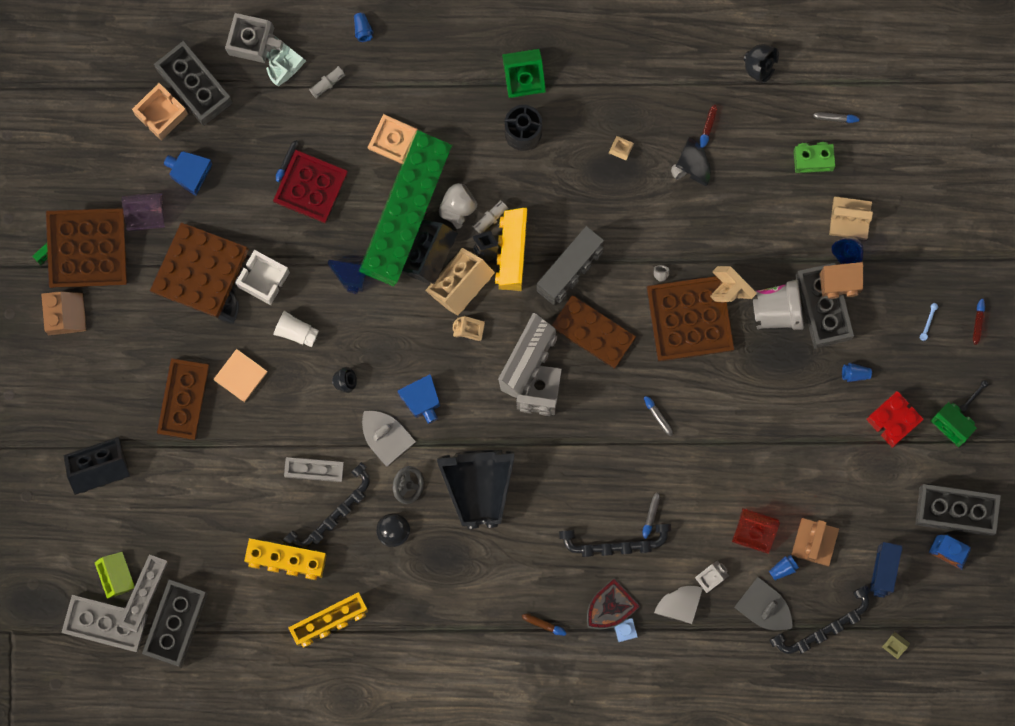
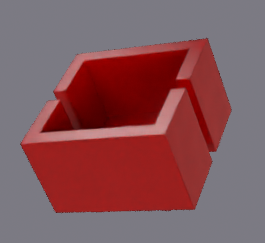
M898 391L866 419L877 432L883 427L886 429L881 436L892 448L924 420L913 407L910 409L907 407L909 403Z

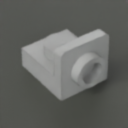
M716 561L697 575L695 579L708 593L729 575L727 568L722 563Z

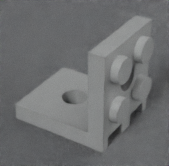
M540 366L538 377L533 379L530 384L531 390L527 396L517 395V409L524 413L538 412L544 416L555 415L562 369ZM536 381H543L545 388L543 390L535 389L534 384Z

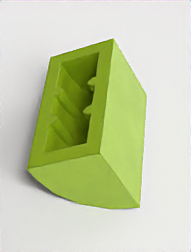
M123 552L102 557L95 562L107 599L124 594L135 588Z

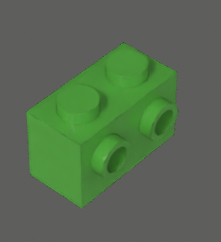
M820 142L809 146V143L795 146V173L833 171L835 168L833 144L828 145V142Z

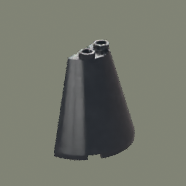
M476 450L459 452L453 457L444 455L437 458L438 466L462 526H467V529L479 528V524H486L487 528L498 527V524H501L515 457L513 451L508 450L506 454H503L502 450Z

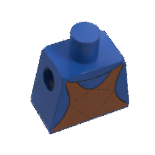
M937 535L929 554L962 570L970 554L971 547L948 535Z

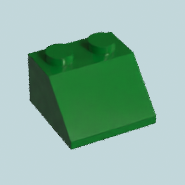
M539 49L502 54L509 98L546 92L542 58Z
M948 402L930 422L957 447H960L977 428L974 426L975 422L970 417H965L960 413L961 409L956 404Z

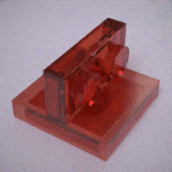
M742 508L732 542L769 554L780 522L778 519Z

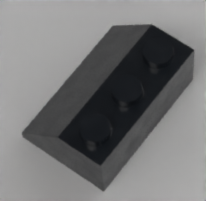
M422 220L401 273L421 282L435 284L458 233L443 223Z
M119 437L63 455L67 478L75 495L130 476Z

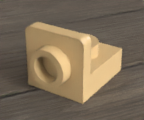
M466 316L459 317L453 324V336L481 341L485 322Z

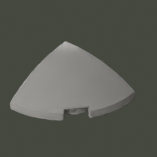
M684 586L670 594L668 593L658 603L654 613L692 624L703 588Z

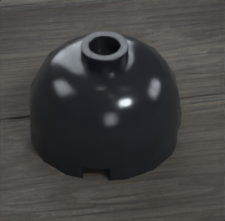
M759 44L750 51H747L744 56L747 74L756 81L767 82L775 71L772 67L774 62L778 63L779 51L768 44Z

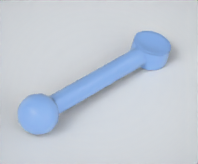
M936 303L931 304L929 318L924 332L920 335L922 341L928 338L927 332L935 310L938 309Z

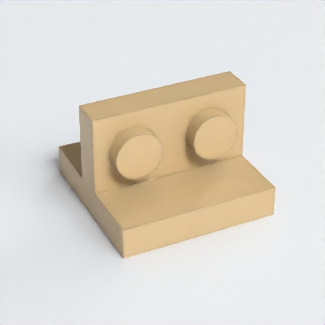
M834 197L829 235L867 240L869 224L873 214L871 212L872 202Z
M717 266L714 269L713 273L723 282L710 296L715 302H732L736 298L752 299L757 294L731 266Z

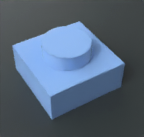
M632 618L614 627L618 643L637 638Z

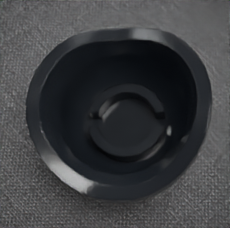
M398 514L383 516L377 524L376 532L378 539L388 547L400 546L408 539L410 534L408 521Z

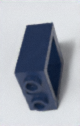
M886 542L878 546L870 585V592H874V596L885 598V596L894 592L902 546Z

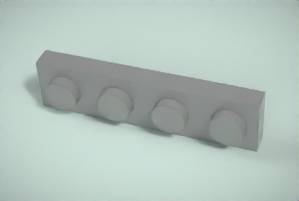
M149 554L120 619V627L138 632L168 564L166 560Z

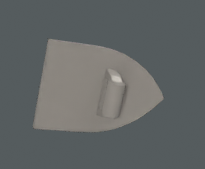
M364 411L362 426L365 439L369 447L386 467L416 443L404 427L393 417L382 412Z

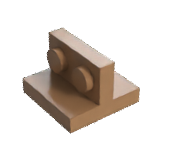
M801 518L791 556L829 566L839 529L828 526L826 522L821 520L814 522Z

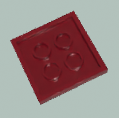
M295 150L273 199V203L326 224L348 171Z

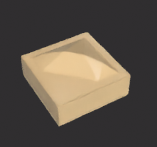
M616 136L609 153L627 160L634 143Z

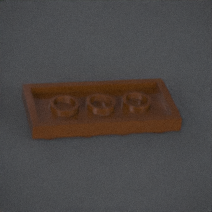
M573 295L551 325L555 328V331L613 369L617 367L636 336Z
M171 358L157 429L158 435L196 441L209 364Z

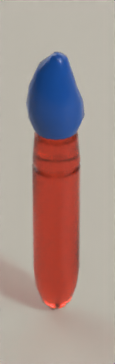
M712 105L709 110L703 134L700 137L701 148L705 147L709 141V134L717 112L716 105Z
M981 299L977 304L973 332V343L975 345L979 343L985 311L984 299Z

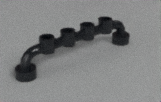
M361 462L351 472L356 478L358 476L362 478L361 485L304 541L297 540L296 538L299 535L292 530L282 541L287 546L291 544L301 549L309 547L313 542L317 545L324 538L322 534L327 529L331 531L338 524L336 520L341 515L345 517L352 510L350 506L354 502L358 504L366 496L364 492L370 483L369 475L365 471L367 466Z
M671 524L656 525V533L660 532V537L653 541L576 546L571 541V538H575L574 530L559 531V539H563L565 547L570 552L582 553V557L594 556L593 552H601V556L613 555V551H621V554H632V550L640 549V553L652 552L651 548H658L665 544L668 532L672 530Z
M864 585L853 591L856 599L861 598V606L795 644L786 646L783 643L786 640L783 633L774 636L769 642L772 647L777 646L785 654H792L800 651L802 654L811 649L809 644L814 641L819 644L828 639L826 636L828 633L833 631L834 634H837L844 630V624L850 622L852 625L860 621V615L869 607L867 594L870 590L867 585Z

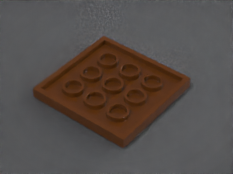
M123 208L46 211L49 288L126 285Z
M180 223L150 292L218 318L249 249L243 245Z
M717 276L646 287L658 362L734 351L727 302H715L710 297L723 283Z

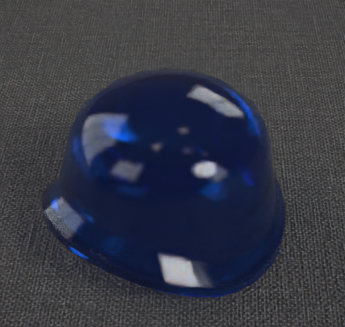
M848 236L837 240L832 245V253L841 264L862 262L864 247L857 238Z

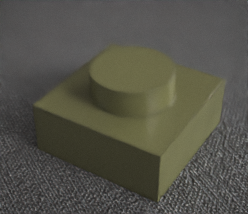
M894 631L882 648L898 659L910 643Z

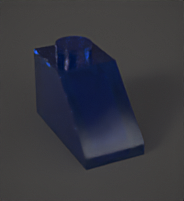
M328 260L329 268L343 288L347 289V292L355 294L358 291L363 292L366 275L359 272L361 265Z

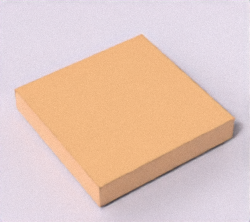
M383 114L368 149L402 164L412 137L418 129Z
M236 349L216 375L214 381L245 403L268 372Z

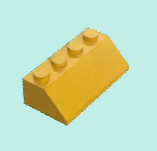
M527 208L504 211V217L500 216L499 228H503V234L499 235L498 246L502 248L501 254H497V265H500V272H496L495 284H499L500 290L522 291Z

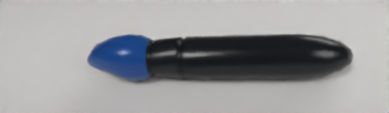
M297 140L291 144L280 169L276 173L277 182H280L284 177L292 156L298 148Z

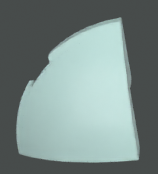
M283 43L282 51L271 49V52L267 53L266 58L269 59L270 68L267 67L266 69L272 82L276 86H280L292 77L306 60Z

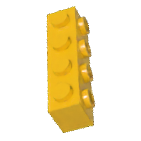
M249 538L244 561L251 568L260 569V566L268 567L267 571L279 573V570L287 571V575L298 576L299 573L306 575L305 578L317 580V577L322 578L327 555L322 552Z
M358 592L288 628L297 646L302 645L305 648L314 643L313 639L317 637L323 639L331 634V630L335 628L338 630L343 629L349 625V621L353 619L358 621L366 617L365 613L368 612V609Z

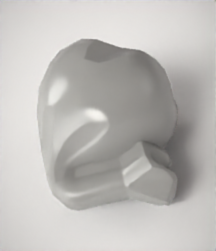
M454 184L449 187L439 207V216L451 222L456 229L463 226L464 216H469L477 207V201L465 184Z

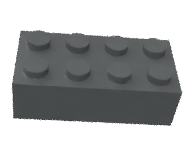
M184 41L154 64L157 72L203 126L233 103L231 97Z
M586 226L537 283V292L553 305L557 302L561 303L567 296V290L569 288L573 289L579 282L580 275L582 273L585 275L591 268L592 261L594 259L597 261L603 254L604 240Z
M835 263L800 270L796 274L814 349L850 341L854 337L844 295H839L838 298L828 299V296L822 297L820 273L824 266L836 265Z
M923 484L919 490L915 525L993 536L997 531L1001 495Z
M168 580L142 654L182 668L208 594L204 591Z

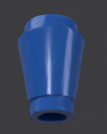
M355 14V37L359 42L371 40L373 38V30L365 14Z
M852 363L843 365V380L852 382L871 379V368Z
M790 555L781 559L769 572L776 581L795 573V570L799 567Z

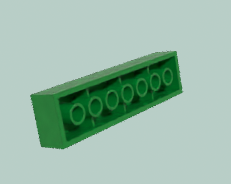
M419 130L415 132L358 272L393 287L398 282L452 147L451 144Z

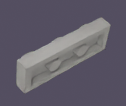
M286 457L284 477L342 482L344 462Z

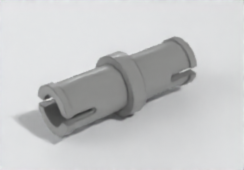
M337 66L326 77H321L322 80L309 89V91L317 99L326 90H331L333 85L346 75Z
M500 200L489 212L486 211L484 213L485 216L473 227L478 233H483L493 223H497V219L509 208Z

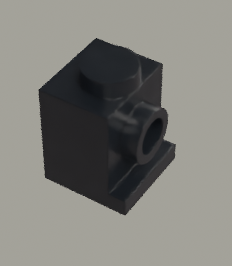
M488 231L473 236L476 243L474 246L476 256L485 262L496 259L498 244L492 232Z

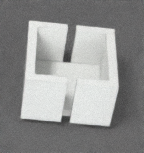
M254 250L246 264L248 270L243 269L236 281V285L238 288L271 305L279 292L278 286L282 287L290 272L287 267Z

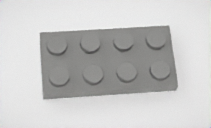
M72 595L61 633L138 653L148 615L145 614L141 626L136 633L119 626L125 608Z

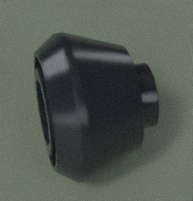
M343 367L335 372L332 383L337 390L350 393L356 387L357 377L351 368Z

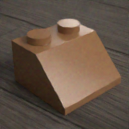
M863 262L824 266L820 273L822 297L828 296V299H834L843 294H847V297L858 296V293H861L863 290Z
M52 292L41 294L44 329L48 335L87 331L83 293Z

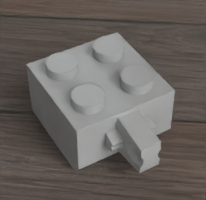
M235 13L225 49L230 56L265 63L267 53L271 52V49L282 51L283 41L275 39L272 22Z

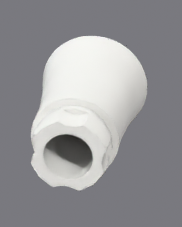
M284 311L273 335L312 347L319 330L312 328L311 325Z

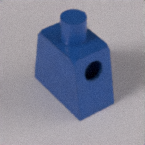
M181 152L177 159L168 155L164 161V165L172 169L169 174L171 179L195 196L213 165L210 159L187 152Z
M430 374L398 390V395L415 418L424 415L428 424L438 420L434 409L440 407V403Z

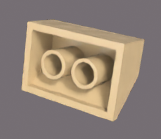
M462 248L439 274L435 284H430L425 291L446 309L458 316L481 288L489 282L495 272L483 259Z

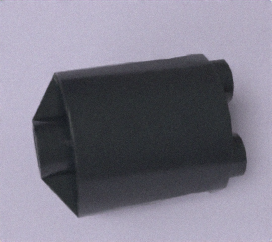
M517 105L507 113L504 120L507 143L509 146L520 151L534 149L542 137V118L539 112L532 106Z

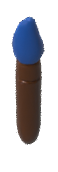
M529 614L522 615L525 621L551 631L555 635H566V631L560 626H554Z

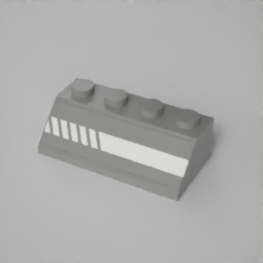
M535 313L532 314L498 378L501 391L517 398L518 394L525 396L529 394L532 380L538 377L541 363H545L549 353L547 351L550 346H554L557 340L555 328Z

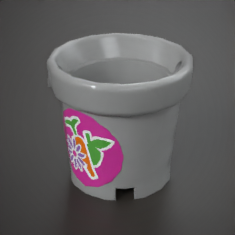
M798 280L788 281L785 285L755 291L758 299L753 300L755 321H761V325L756 326L757 329H804Z

